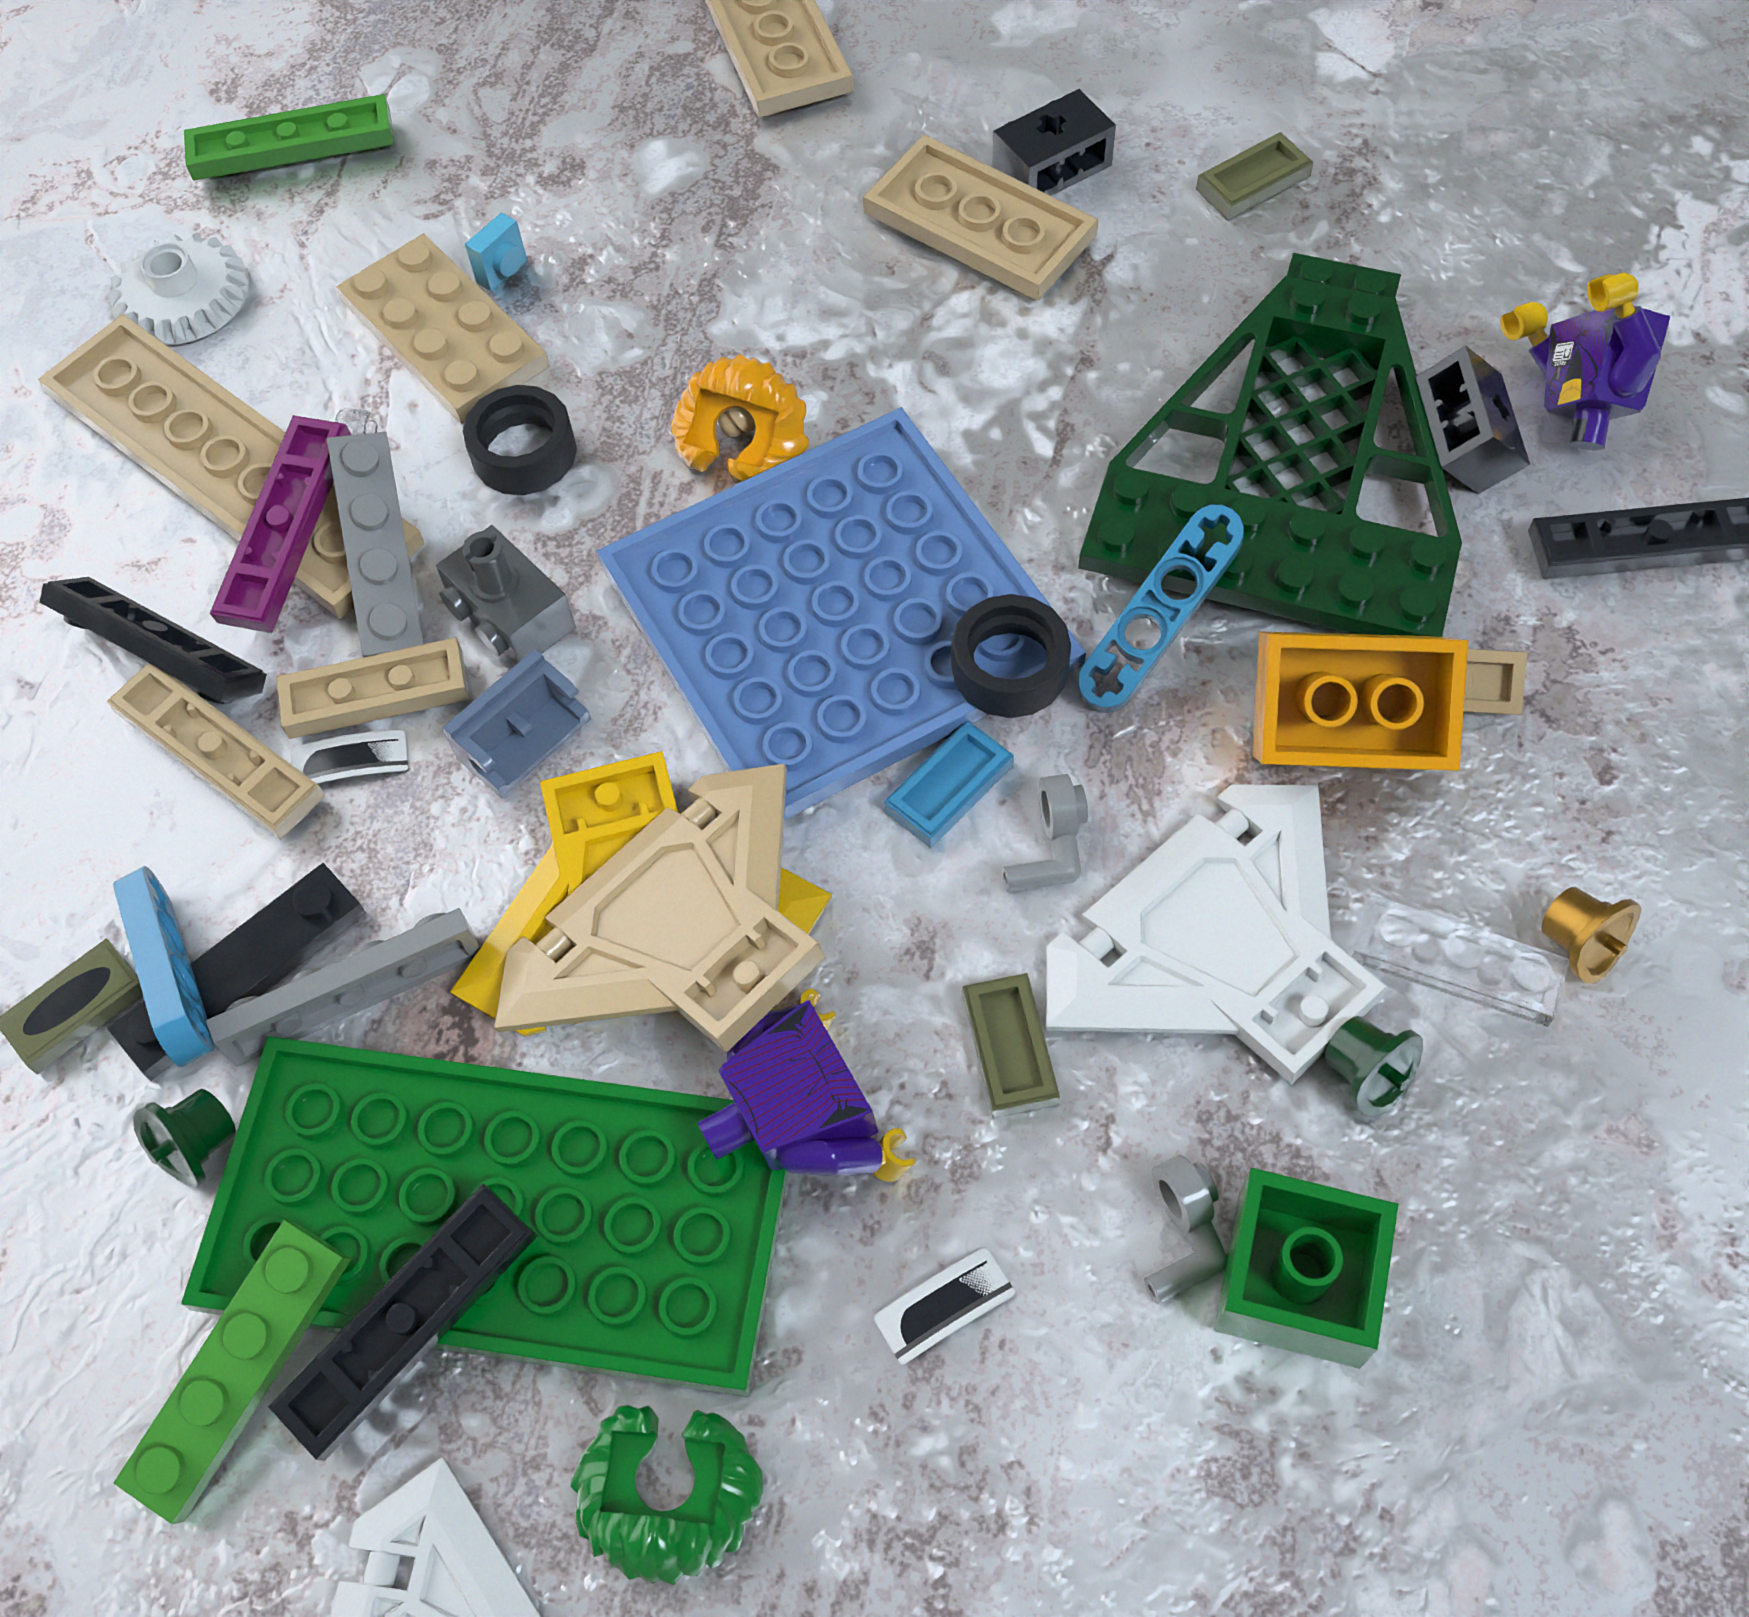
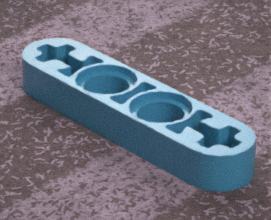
M1209 505L1201 508L1192 516L1086 660L1079 673V690L1083 701L1091 709L1100 713H1113L1121 710L1130 702L1235 559L1242 546L1244 526L1240 516L1233 509L1224 505ZM1221 523L1227 526L1225 538L1230 543L1227 546L1221 542L1213 544L1205 555L1204 564L1213 567L1210 572H1207L1204 566L1196 558H1193L1204 543L1205 533L1201 528L1206 526L1209 529H1214ZM1186 548L1189 550L1193 557L1186 554H1182L1181 552ZM1176 569L1190 572L1197 582L1195 592L1184 600L1169 598L1161 588L1162 579L1168 572ZM1139 618H1147L1154 621L1161 631L1158 643L1146 650H1138L1132 647L1125 638L1127 626ZM1113 646H1116L1118 651L1127 660L1140 664L1141 667L1138 671H1133L1131 666L1126 663L1117 677L1118 686L1122 691L1117 695L1107 691L1102 697H1098L1094 694L1096 683L1091 677L1096 672L1104 676L1110 673L1117 663V655L1108 652Z
M142 866L114 881L113 888L153 1031L172 1062L178 1067H184L214 1051L215 1044L212 1041L206 1023L208 1019L170 898L155 874L148 867Z

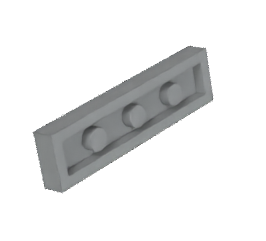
M387 432L327 438L362 656L368 657L423 645Z
M460 908L448 913L432 914L421 919L414 928L385 941L368 942L357 948L352 956L323 969L313 968L305 970L294 976L289 984L260 997L242 998L232 1003L224 1013L206 1020L213 1043L238 1067L262 1056L268 1036L298 1040L471 962L479 951L480 946Z

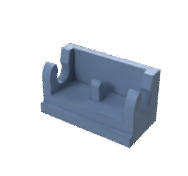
M534 649L443 726L442 729L456 759L502 798L590 721L591 716L589 710L574 698L579 693L574 684L546 661L540 652Z

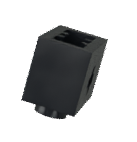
M1077 89L993 130L992 168L1052 196L1112 166L1116 124L1080 89Z
M1463 346L1416 376L1440 464L1444 470L1480 494L1530 465L1502 374L1468 346Z

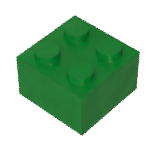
M1250 1168L1238 1196L1214 1331L1360 1369L1378 1350L1399 1204Z

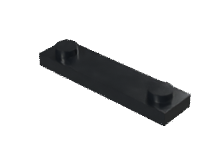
M1749 497L1533 518L1528 533L1543 579L1749 559Z
M89 576L43 583L39 603L63 615V620L67 624L77 628L88 629L197 689L198 695L205 700L228 704L234 702L237 698L263 692L267 676L263 670Z
M324 863L317 866L191 963L207 1019L224 1013L232 1003L242 998L260 997L366 914L359 901ZM142 1000L107 1027L119 1045L150 1081L174 1064L163 1050L153 1031L145 1000Z
M482 1184L268 1406L269 1409L315 1460L326 1461L526 1250L538 1235L490 1187Z

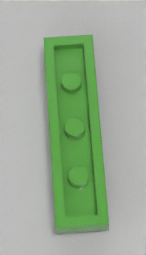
M385 94L184 130L185 163L193 181L211 177H223L228 174L261 168H273L278 165L310 159H322L332 155L360 150H372L395 144L391 113Z
M283 1220L113 1484L170 1524L184 1522L352 1258L295 1221Z

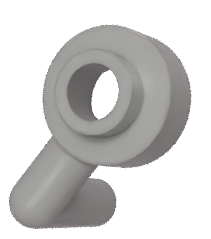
M1068 774L1041 777L1039 780L1040 813L1045 834L1048 840L1051 841L1053 860L1004 866L1003 879L1007 892L1072 883L1080 877L1081 864L1076 836L1078 834V825L1086 823L1088 820V806L1083 786H1073Z
M1177 1155L1153 1167L1152 1180L1166 1213L1181 1231L1185 1232L1194 1253L1144 1278L1146 1289L1156 1304H1160L1222 1272L1227 1262L1226 1252L1211 1222L1214 1218L1213 1202L1219 1199L1216 1184L1202 1163L1195 1162L1192 1164L1183 1155Z

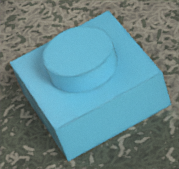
M502 212L465 243L476 283L491 292L509 276L515 274L527 261L517 221Z

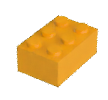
M1259 631L1252 756L1261 764L1459 771L1468 640L1433 636Z

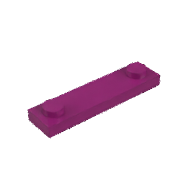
M292 416L209 614L218 624L267 633L273 632L334 482L327 438L352 435L346 424Z

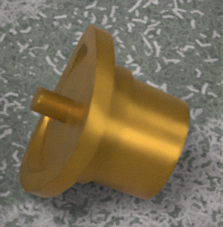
M1570 887L1552 902L1543 918L1541 930L1543 934L1568 951L1570 970L1578 979L1584 983H1597L1607 976L1619 958L1627 951V944L1639 921L1642 908L1640 904L1632 899H1624L1611 904L1606 901L1601 902L1577 887Z

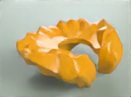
M738 354L734 359L721 357L715 362L710 361L702 372L698 371L693 374L689 379L687 389L681 394V399L677 403V408L671 421V432L675 438V450L689 468L703 473L707 471L708 466L719 456V444L715 429L720 415L733 407L746 409L755 421L756 430L752 442L739 454L737 459L728 458V471L734 483L743 482L802 454L809 446V438L804 434V419L807 413L806 403L798 398L794 384H787L783 376L776 373L769 362L762 363L755 357L748 359L741 354Z

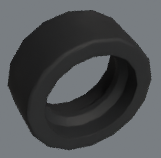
M513 385L491 392L481 398L469 411L462 430L466 449L475 473L486 486L503 494L527 495L546 490L562 480L570 470L577 451L566 406L555 394L538 386ZM522 424L542 425L553 432L543 446L528 454L515 457L501 456L488 450L489 445L497 435L510 427Z
M1015 594L994 596L970 607L956 624L951 643V667L956 688L969 704L989 715L1015 718L1033 715L1046 708L1055 701L1065 688L1071 653V641L1067 625L1053 608L1033 597ZM1012 633L1027 636L1040 643L1046 650L1048 658L1046 666L1029 677L1010 680L994 677L980 669L975 663L974 652L981 642L990 637Z

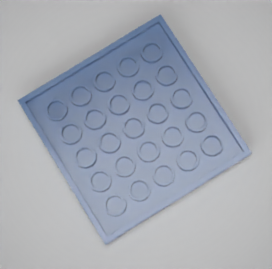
M902 407L596 550L600 566L727 772L778 764L786 765L787 779L784 820L953 734L964 722L974 723L989 715L966 701L955 686L951 667V643L955 627L970 607L989 597L1015 594L1033 597L1052 608ZM1068 629L1071 641L1069 674L1083 667L1086 652ZM1012 633L992 636L981 642L974 652L975 663L980 669L994 677L1010 680L1029 677L1046 666L1048 658L1046 650L1040 643L1027 636Z

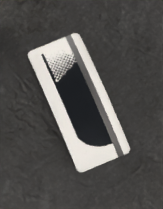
M404 730L373 731L343 735L308 743L291 750V765L316 784L360 775L406 771L408 769L406 733Z
M981 1248L883 1308L874 1315V1321L898 1362L904 1365L959 1328L1012 1298L1015 1295V1290L989 1249Z

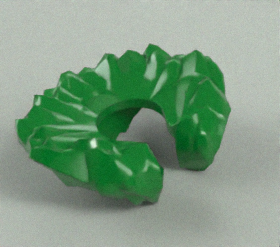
M630 1405L618 1406L613 1415L599 1423V1432L582 1452L571 1477L570 1487L577 1493L576 1525L579 1536L589 1540L593 1557L603 1555L611 1567L619 1568L629 1580L640 1577L652 1584L661 1580L675 1585L683 1575L698 1577L706 1565L711 1568L720 1566L725 1552L736 1553L741 1547L744 1537V1526L753 1519V1511L759 1508L763 1495L762 1470L749 1452L744 1435L719 1414L713 1412L706 1414L700 1410L694 1411L686 1428L681 1433L685 1440L686 1453L694 1469V1487L690 1496L682 1505L672 1510L658 1511L648 1507L642 1501L637 1490L636 1479L640 1465L649 1456L658 1441L659 1418L649 1405L641 1408H635Z

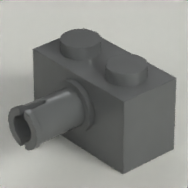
M490 525L481 532L470 535L464 541L463 546L435 565L445 589L439 592L443 603L459 621H463L468 617L477 626L475 630L478 637L496 657L505 653L515 664H518L534 649L541 654L576 628L566 594L493 525Z

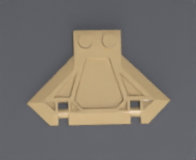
M778 764L702 776L687 789L696 801L683 813L679 814L667 807L545 917L546 921L554 929L535 945L526 937H523L511 947L506 955L494 1027L496 1031L505 1032L678 1011L727 1053L826 958L815 939L778 912L787 779L786 765Z

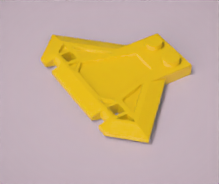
M663 751L540 781L553 844L450 991L451 995L496 1020L507 951L523 937H526L535 945L554 929L545 919L550 912L667 807L678 812ZM781 867L778 912L809 935L830 902L832 894ZM546 1027L514 1031L523 1037L547 1032Z

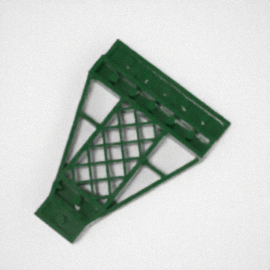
M1293 253L1287 276L1274 287L1110 461L1081 548L1078 569L1143 584L1197 511L1209 505H1224L1233 509L1240 516L1244 526L1242 546L1235 559L1205 599L1354 634L1442 637L1462 540L1416 380L1417 374L1396 300L1401 274ZM1254 339L1255 343L1235 410L1228 414H1222L1190 407ZM1294 356L1303 369L1287 376L1277 363ZM1349 368L1359 381L1342 387L1332 374ZM1391 368H1393L1416 456L1380 448L1373 440ZM1261 371L1270 381V384L1255 390ZM1316 382L1326 396L1309 403L1299 389ZM1371 394L1365 414L1355 401ZM1283 397L1292 408V411L1275 418L1265 404ZM1338 409L1349 423L1332 430L1321 416ZM1249 412L1259 426L1243 432ZM1305 424L1315 438L1298 446L1287 431ZM1169 429L1216 438L1225 445L1216 477L1207 484L1135 469L1133 467ZM1360 436L1354 457L1344 443ZM1271 439L1281 454L1263 461L1253 447ZM1327 452L1338 467L1320 474L1309 459ZM1237 455L1247 469L1230 476ZM1293 467L1304 482L1286 490L1275 475ZM1374 473L1424 484L1437 536L1361 519L1356 513V507L1364 476ZM1349 480L1343 502L1332 487ZM1259 483L1270 498L1246 494L1240 491ZM1316 496L1327 511L1300 506L1297 503ZM1221 523L1214 529H1209L1206 526L1201 528L1205 533L1204 543L1195 557L1186 548L1181 552L1196 558L1207 572H1210L1213 567L1204 564L1205 555L1213 544L1221 542L1227 546L1230 543L1225 538L1227 526ZM1176 569L1168 572L1163 577L1161 588L1192 595L1197 588V582L1190 572Z

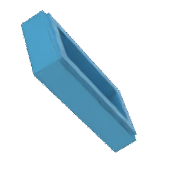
M966 721L884 801V812L929 848H932L1013 767L1014 755L971 722Z

